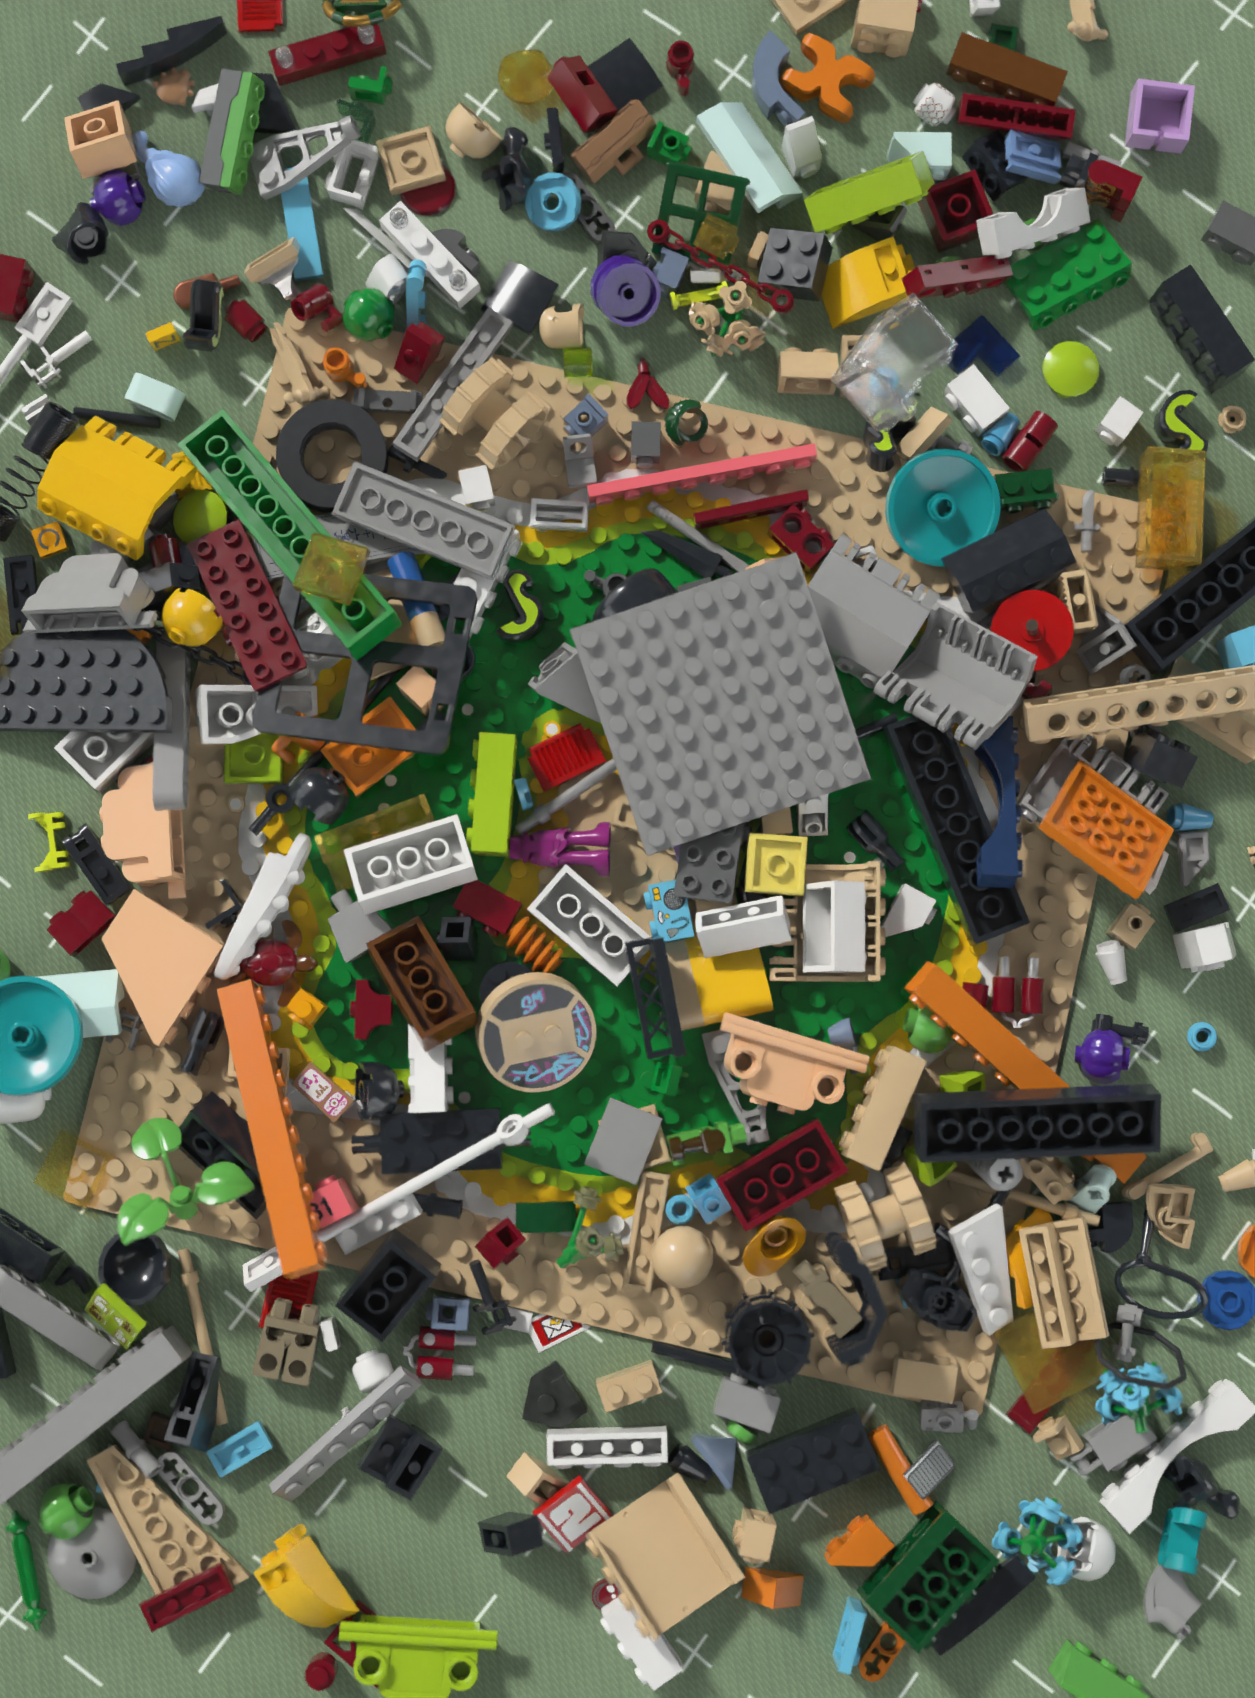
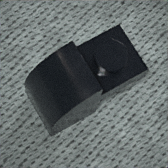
M1126 1201L1107 1202L1097 1212V1215L1100 1216L1098 1227H1088L1091 1247H1097V1242H1099L1100 1251L1110 1253L1123 1247L1131 1237L1133 1231L1132 1203Z

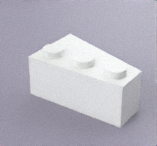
M408 1024V1059L410 1060V1077L408 1078L409 1087H411L409 1113L448 1111L449 1104H454L453 1086L448 1087V1075L453 1074L452 1057H447V1045H452V1038L425 1052Z

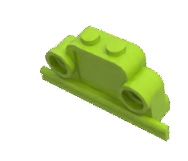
M361 1614L359 1622L340 1621L339 1641L357 1642L356 1659L353 1666L354 1675L364 1685H375L378 1683V1690L383 1697L447 1698L451 1688L457 1691H464L475 1684L478 1676V1649L496 1650L498 1630H481L480 1622Z

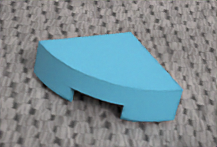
M526 779L514 780L523 811L533 809L534 805Z

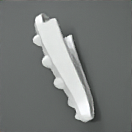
M299 833L286 856L279 853H268L256 882L225 943L214 972L215 977L225 980L238 975L241 961L253 955L255 943L260 937L265 938L272 932L271 923L277 914L287 911L289 907L288 896L293 886L303 883L305 879L302 868L312 847L309 836Z

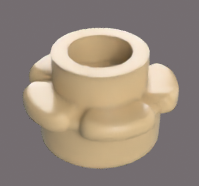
M1238 406L1225 407L1222 410L1223 413L1218 416L1219 425L1223 427L1226 433L1234 434L1236 431H1242L1246 425L1245 411ZM1231 417L1235 419L1234 422L1230 421Z

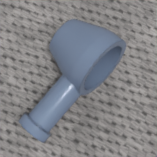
M850 1018L842 1019L828 1028L831 1045L859 1053ZM849 1069V1070H850V1074L861 1073V1072H858V1071H854V1070Z

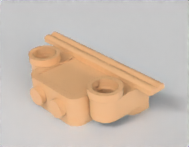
M153 762L127 767L122 770L118 777L119 789L107 792L102 799V807L99 812L103 823L102 849L108 858L123 863L122 872L129 881L143 887H151L157 883L168 882V899L187 898L182 809L155 811L152 797Z
M729 1013L724 1014L720 1028L722 1031L731 1033L724 1057L725 1068L730 1074L740 1078L739 1086L741 1091L751 1096L749 1102L767 1107L769 1101L778 1104L777 1110L794 1115L796 1109H809L813 1105L814 1099L826 1104L837 1102L844 1093L845 1085L843 1080L846 1069L865 1073L869 1062V1056Z

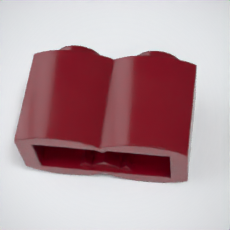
M92 890L87 893L82 891L77 894L71 901L73 905L65 913L63 911L56 913L50 919L49 923L51 925L47 928L52 937L73 957L77 956L97 936L103 933L116 917V914Z

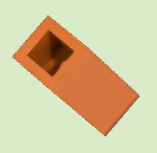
M866 1513L862 1518L860 1515L855 1517L848 1524V1531L841 1538L837 1536L827 1544L825 1548L827 1552L824 1553V1556L831 1566L873 1567L895 1545L888 1535Z

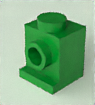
M658 121L647 145V157L664 165L669 161L686 163L692 151V146L689 145L690 136L664 126L663 122ZM666 142L671 143V144H673V145H675V146L669 147V146L666 144Z

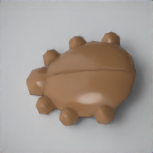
M176 68L170 70L171 74L161 72V79L158 82L154 81L152 83V87L156 89L157 96L163 102L169 104L186 105L185 99L194 94L190 86H194L195 81L189 79L191 76L190 72L187 69H182L178 72Z

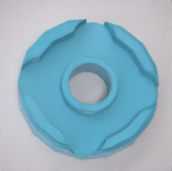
M548 172L538 176L533 181L534 183L525 198V208L528 217L536 226L546 231L558 232L568 228L576 221L581 210L582 198L579 188L572 179L560 173ZM556 194L559 198V204L556 209L550 210L547 206V200L551 195Z

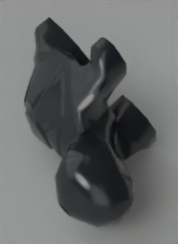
M516 127L505 129L502 143L504 156L500 164L485 169L481 175L484 182L490 178L496 181L500 192L499 207L501 211H507L512 205L521 203L526 198V194L531 187L530 169L521 155L527 148L529 140L526 133Z
M1182 1455L1175 1458L1166 1467L1162 1475L1168 1480L1173 1481L1177 1491L1180 1493V1500L1173 1503L1174 1508H1190L1200 1501H1205L1215 1513L1231 1520L1237 1517L1240 1509L1238 1495L1232 1490H1219L1211 1471L1205 1464Z

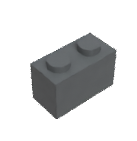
M1223 200L1215 211L1201 240L1206 242L1209 248L1215 251H1223L1231 255L1234 261L1251 266L1255 261V217Z

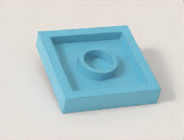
M849 1596L832 1654L838 1671L846 1674L851 1673L852 1665H858L861 1648L858 1647L866 1617L860 1600Z

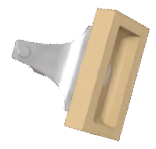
M293 236L249 263L244 274L250 283L273 284L280 290L286 300L290 299L292 301L296 299L297 295L301 292L292 280V271L299 259L297 256L300 244Z

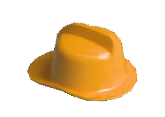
M774 1215L760 1223L756 1230V1236L749 1242L743 1254V1264L748 1273L758 1277H765L779 1270L803 1246L806 1232L802 1224L795 1219L787 1218L785 1215Z

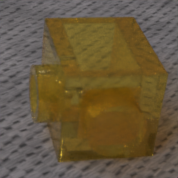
M707 212L693 245L724 260L727 252L733 254L740 238L736 237L738 227Z

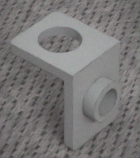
M591 434L564 436L563 447L568 487L575 488L597 484ZM576 442H582L586 445L582 451H573L570 449V446Z

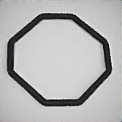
M1113 1322L1107 1325L1108 1331L1114 1328L1122 1329L1121 1323ZM1134 1326L1133 1332L1153 1336L1175 1352L1180 1377L1166 1384L1123 1374L1103 1358L1100 1339H1094L1098 1361L1123 1381L1168 1390L1184 1382L1187 1378L1181 1350L1154 1330Z

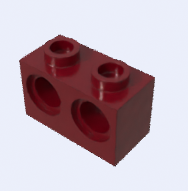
M793 504L769 527L767 535L787 555L797 552L802 570L808 575L829 554L835 544L832 542L833 537L827 530L822 527L818 529L811 522L813 518L804 508L800 507L798 509ZM787 522H795L799 525L800 531L789 533L785 529V524ZM808 542L817 543L820 546V552L816 554L809 553L805 548V544Z

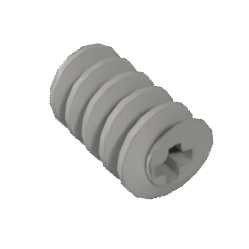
M1016 1158L968 1160L969 1166L987 1184L998 1191H1007L1014 1188L1022 1178V1165Z

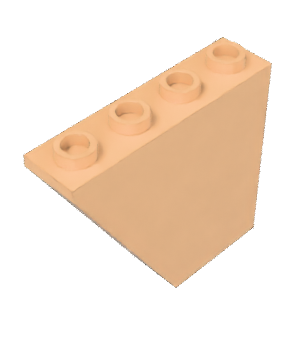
M134 889L102 937V941L152 1042L157 1046H164L166 1043L171 1044L177 1036L179 1029L176 1027L182 1017L187 1019L193 1011L195 1004L192 1002L197 994H203L211 983V979L208 977L213 969L216 968L225 945L143 892Z

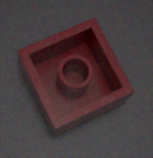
M975 169L934 184L927 190L928 194L918 201L938 253L979 238L976 220L994 214Z

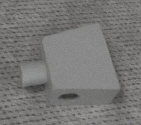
M346 889L331 897L339 912L328 918L346 963L350 964L368 952L366 943L393 929L378 911L364 915L358 900L353 902Z

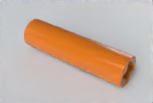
M884 1424L872 1430L867 1435L869 1442L911 1513L917 1515L930 1508L933 1504L930 1496L928 1495L925 1499L920 1498L903 1474L911 1467V1464L888 1425Z

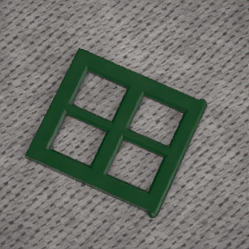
M667 162L666 167H668L658 220H663L668 224L670 215L694 220L689 245L693 248L697 246L702 222L725 227L726 231L721 255L714 254L718 262L725 266L730 265L747 185L750 184V180L677 162ZM678 176L703 181L697 208L673 203ZM710 183L735 188L729 215L704 210ZM656 227L655 235L659 236L663 233L662 227ZM665 244L652 245V253L661 254V250L664 247L688 257L689 261L695 262L691 258V253L682 248L675 250ZM699 251L700 255L696 257L710 264L708 259L712 257Z

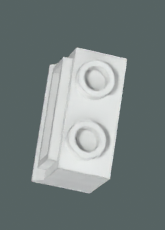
M352 140L351 144L334 156V163L336 164L333 173H328L325 182V189H327L330 199L363 210L380 159L377 146ZM355 157L364 160L355 190L351 193L342 190L351 159Z

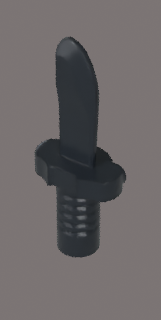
M393 445L390 446L387 452L388 456L405 464L403 471L406 473H410L415 468L434 479H444L447 477L445 471L420 459L417 462L394 448Z

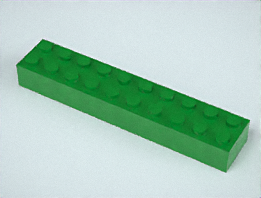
M224 409L220 410L177 444L191 464L197 468L201 476L356 661L402 625L394 609Z

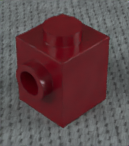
M506 1217L491 1229L474 1247L490 1266L495 1269L502 1262L507 1266L520 1254L517 1249L527 1239L512 1221Z

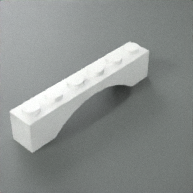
M1225 1379L1223 1382L1219 1380L1214 1383L1208 1390L1209 1395L1202 1402L1197 1401L1187 1410L1188 1415L1181 1422L1173 1423L1166 1430V1437L1159 1443L1154 1442L1152 1447L1144 1452L1146 1456L1138 1464L1134 1462L1129 1465L1123 1472L1124 1477L1117 1484H1110L1102 1492L1103 1497L1099 1502L1129 1534L1151 1514L1153 1497L1158 1482L1166 1467L1179 1452L1204 1436L1222 1431L1238 1430L1255 1413V1405L1233 1382Z

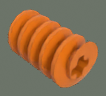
M526 916L504 936V938L509 937L506 946L511 948L518 945L514 954L520 956L526 953L523 963L526 965L534 961L531 969L532 972L543 970V973L552 974L565 960L560 959L564 950L559 949L553 952L552 949L555 942L552 940L545 944L544 939L547 935L545 932L536 936L535 932L538 925L534 924L527 927L530 917Z

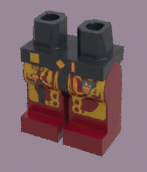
M1090 153L1087 160L1072 154L1059 184L1068 188H1085L1087 203H1097L1112 210L1113 213L1110 218L1121 222L1143 177L1108 161L1097 160L1098 155Z

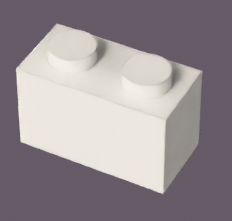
M974 364L947 384L943 392L946 404L952 410L959 412L963 417L962 422L970 432H975L978 437L1001 420L1010 409Z

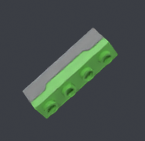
M221 68L199 183L210 190L242 195L243 187L247 183V166L249 158L253 154L252 142L254 132L259 124L258 112L260 102L265 94L264 81L253 73H243L242 71Z

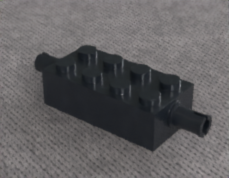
M501 1108L386 1114L380 1117V1132L378 1135H352L351 1144H364V1146H353L352 1154L379 1153L381 1156L382 1174L423 1173L496 1133L501 1123ZM529 1128V1131H528L527 1136H530V1135H531V1130H530V1128ZM525 1138L520 1144L512 1146L501 1143L453 1171L502 1169V1150L505 1147H531V1138Z

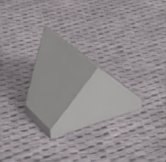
M1097 604L1095 610L1098 626L1092 632L1084 634L1080 646L1076 650L1090 675L1101 670L1137 646L1122 621Z

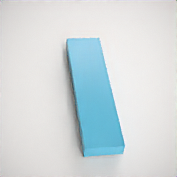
M294 167L285 168V170L288 171V170H291V169L294 168ZM307 176L291 189L281 193L288 239L294 236L300 244L297 256L299 259L293 268L296 282L324 278Z

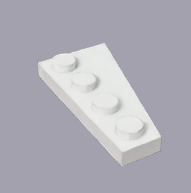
M997 1203L947 1231L973 1305L976 1308L981 1327L988 1335L1013 1322L1002 1206Z

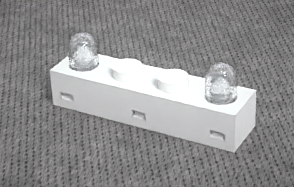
M401 201L379 220L381 228L412 261L418 259L425 262L427 266L426 275L459 310L480 291L479 282Z

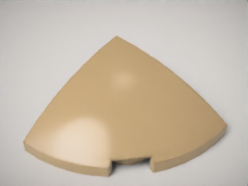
M1147 1184V1211L1150 1220L1154 1221L1158 1233L1170 1243L1189 1249L1195 1220L1189 1218L1195 1189L1191 1186L1178 1184Z

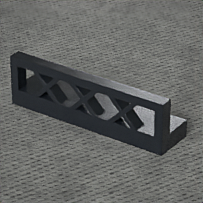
M658 935L625 942L647 1059L667 1055L674 1057L686 1055L664 937ZM649 945L651 956L643 966L635 961L633 948ZM651 963L653 964L654 973L648 969ZM636 965L642 969L639 975L637 974ZM646 972L655 977L656 986L650 995L642 991L639 984ZM657 992L659 995V1001L654 999ZM642 995H644L645 997H647V1000L645 1001L644 1004H643ZM651 1001L661 1006L662 1015L656 1024L646 1019L645 1010ZM663 1021L665 1030L660 1028V1025ZM647 1023L650 1024L651 1026H653V1028H652V1030L650 1031V1033H649V1030H648V1025H647ZM657 1030L666 1035L669 1048L652 1051L651 1039Z

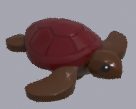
M290 920L282 921L285 942L278 939H266L255 943L253 955L241 961L238 975L232 977V980L236 982L243 981L249 977L258 984L268 987L282 984L283 990L277 1002L280 1007H286L300 989V984L294 973L296 971L308 973L319 965L309 955L296 956L295 952L301 946L303 937L298 926Z

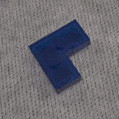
M983 315L977 318L939 353V356L957 375L979 357L997 378L1020 358L1017 351Z

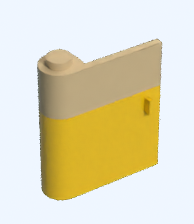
M698 937L665 944L682 1031L720 1023L723 1021L725 1013L743 1018L773 1011V1002L759 947L705 958Z

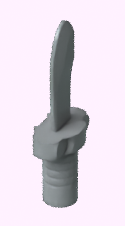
M1093 490L1087 491L1082 501V523H1075V531L1082 532V553L1092 552L1093 532L1100 531V524L1093 523Z

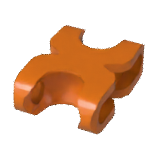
M807 34L801 41V51L804 56L814 63V68L805 73L791 68L786 69L781 74L779 83L785 92L802 102H809L818 97V108L821 113L837 122L847 123L853 116V106L851 102L840 94L839 89L849 84L862 89L868 88L875 79V72L868 64L852 55H845L836 60V49L833 44L817 35Z

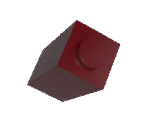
M580 55L569 58L564 56L554 63V69L547 79L583 132L586 133L601 128L612 118L617 109Z

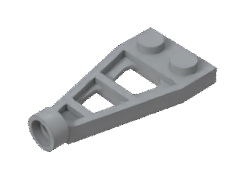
M349 115L338 122L272 135L253 144V154L250 157L260 196L266 201L291 189L351 144L352 140L361 137L360 129L354 117ZM326 136L328 146L316 155H312L308 142L312 139ZM294 146L301 147L302 161L291 170L286 171L280 155L281 151Z
M717 1030L701 1034L708 1063L736 1117L741 1124H744L748 1141L746 1142L747 1145L770 1140L768 1129L766 1128V1107L757 1104L754 1110L744 1111L736 1095L737 1090L740 1089L739 1082L734 1081L725 1068L724 1057L731 1033ZM753 1125H758L761 1128L760 1130L750 1132V1128Z

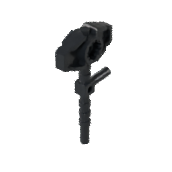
M1012 1189L1007 1191L997 1190L995 1195L993 1194L990 1198L987 1208L995 1203L1003 1208L1006 1203L1005 1200ZM936 1222L932 1227L934 1234L951 1244L947 1233L950 1229ZM953 1258L952 1265L945 1271L944 1277L930 1270L906 1268L896 1284V1288L908 1307L920 1316L921 1319L929 1324H933L937 1328L967 1332L978 1314L964 1290L954 1284L957 1283L962 1272L957 1258Z

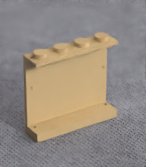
M678 1472L585 1535L588 1539L585 1544L589 1553L594 1559L599 1557L604 1565V1568L601 1569L604 1577L610 1585L615 1583L621 1593L618 1596L620 1603L627 1612L632 1610L638 1620L634 1623L635 1627L644 1639L648 1637L650 1641L657 1640L658 1636L730 1585H734L745 1578Z

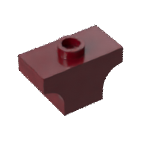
M422 321L417 326L412 323L406 329L393 369L415 384H418L423 379L430 365L438 358L445 337Z
M356 980V999L350 1003V1018H355L354 1039H369L371 1032L380 1025H393L394 998L392 995L376 993L372 988L370 980Z

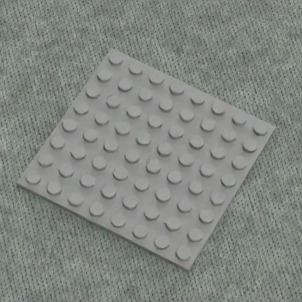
M797 552L570 629L647 856L871 779Z

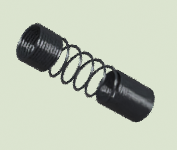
M49 401L42 407L43 409L39 412L40 414L36 417L37 419H35L34 424H32L31 429H29L28 434L23 439L24 443H21V446L26 450L40 456L47 466L49 462L46 459H51L53 452L75 431L76 426L79 424L78 418L70 411ZM17 455L13 456L19 463L33 469L40 477V480L42 479L38 471L45 472L44 469L32 466ZM10 468L5 469L12 476L26 482L33 493L28 495L18 492L11 485L0 480L2 487L18 494L25 503L24 507L14 506L0 496V503L11 507L17 514L16 516L12 511L0 504V542L7 541L20 520V515L16 509H26L28 507L27 501L23 496L33 497L35 495V489L31 484L40 483V481L27 480Z

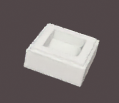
M335 1316L326 1318L320 1323L326 1350L329 1352L339 1349L341 1341Z

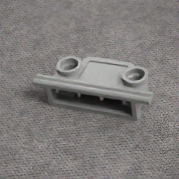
M117 553L72 556L62 564L58 573L47 576L41 582L36 594L30 596L25 602L22 612L28 618L23 632L46 633L152 628L154 621L157 619V613L155 611H140L150 604L154 597V591L144 581L138 571L129 568L124 558Z

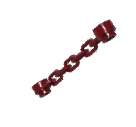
M654 220L649 224L647 235L653 244H665L675 250L682 248L691 253V258L695 262L706 268L716 267L722 270L724 277L735 284L738 280L729 276L733 274L731 270L733 269L745 276L741 277V281L757 290L758 297L770 303L776 313L784 315L793 309L794 298L788 290H778L766 283L759 285L750 280V275L735 265L725 266L718 262L716 255L701 246L693 248L684 243V238L671 230L663 220ZM656 227L663 228V233L659 236L653 234ZM671 235L679 239L675 240L676 245L669 242ZM699 251L712 257L708 259L710 264L696 257L700 255ZM765 288L774 292L771 299L762 294L766 292ZM781 296H785L788 299L787 303L783 306L777 304V299Z

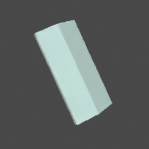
M720 102L696 117V123L731 175L750 180V184L746 187L745 196L757 213L774 203L780 209L803 195V192L742 102Z
M117 969L36 976L55 984L70 996L77 1006L82 1019L83 1038L119 1035L122 1032L118 1002L125 996L122 979Z

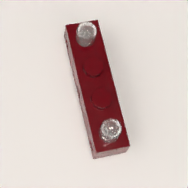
M378 23L371 26L346 27L268 51L279 86L387 55Z

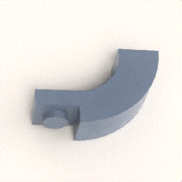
M770 30L761 41L755 54L751 80L755 102L762 114L768 119L776 112L779 121L784 126L803 120L805 112L786 94L779 83L778 73L788 63L790 49Z

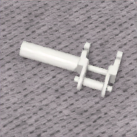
M85 330L51 355L42 345L40 349L47 358L45 359L46 363L37 370L30 369L23 359L20 362L34 381L39 380L37 385L39 387L43 385L46 389L48 381L55 376L61 378L59 374L61 370L60 368L55 369V366L89 343L92 338ZM50 366L53 371L41 379L38 374Z

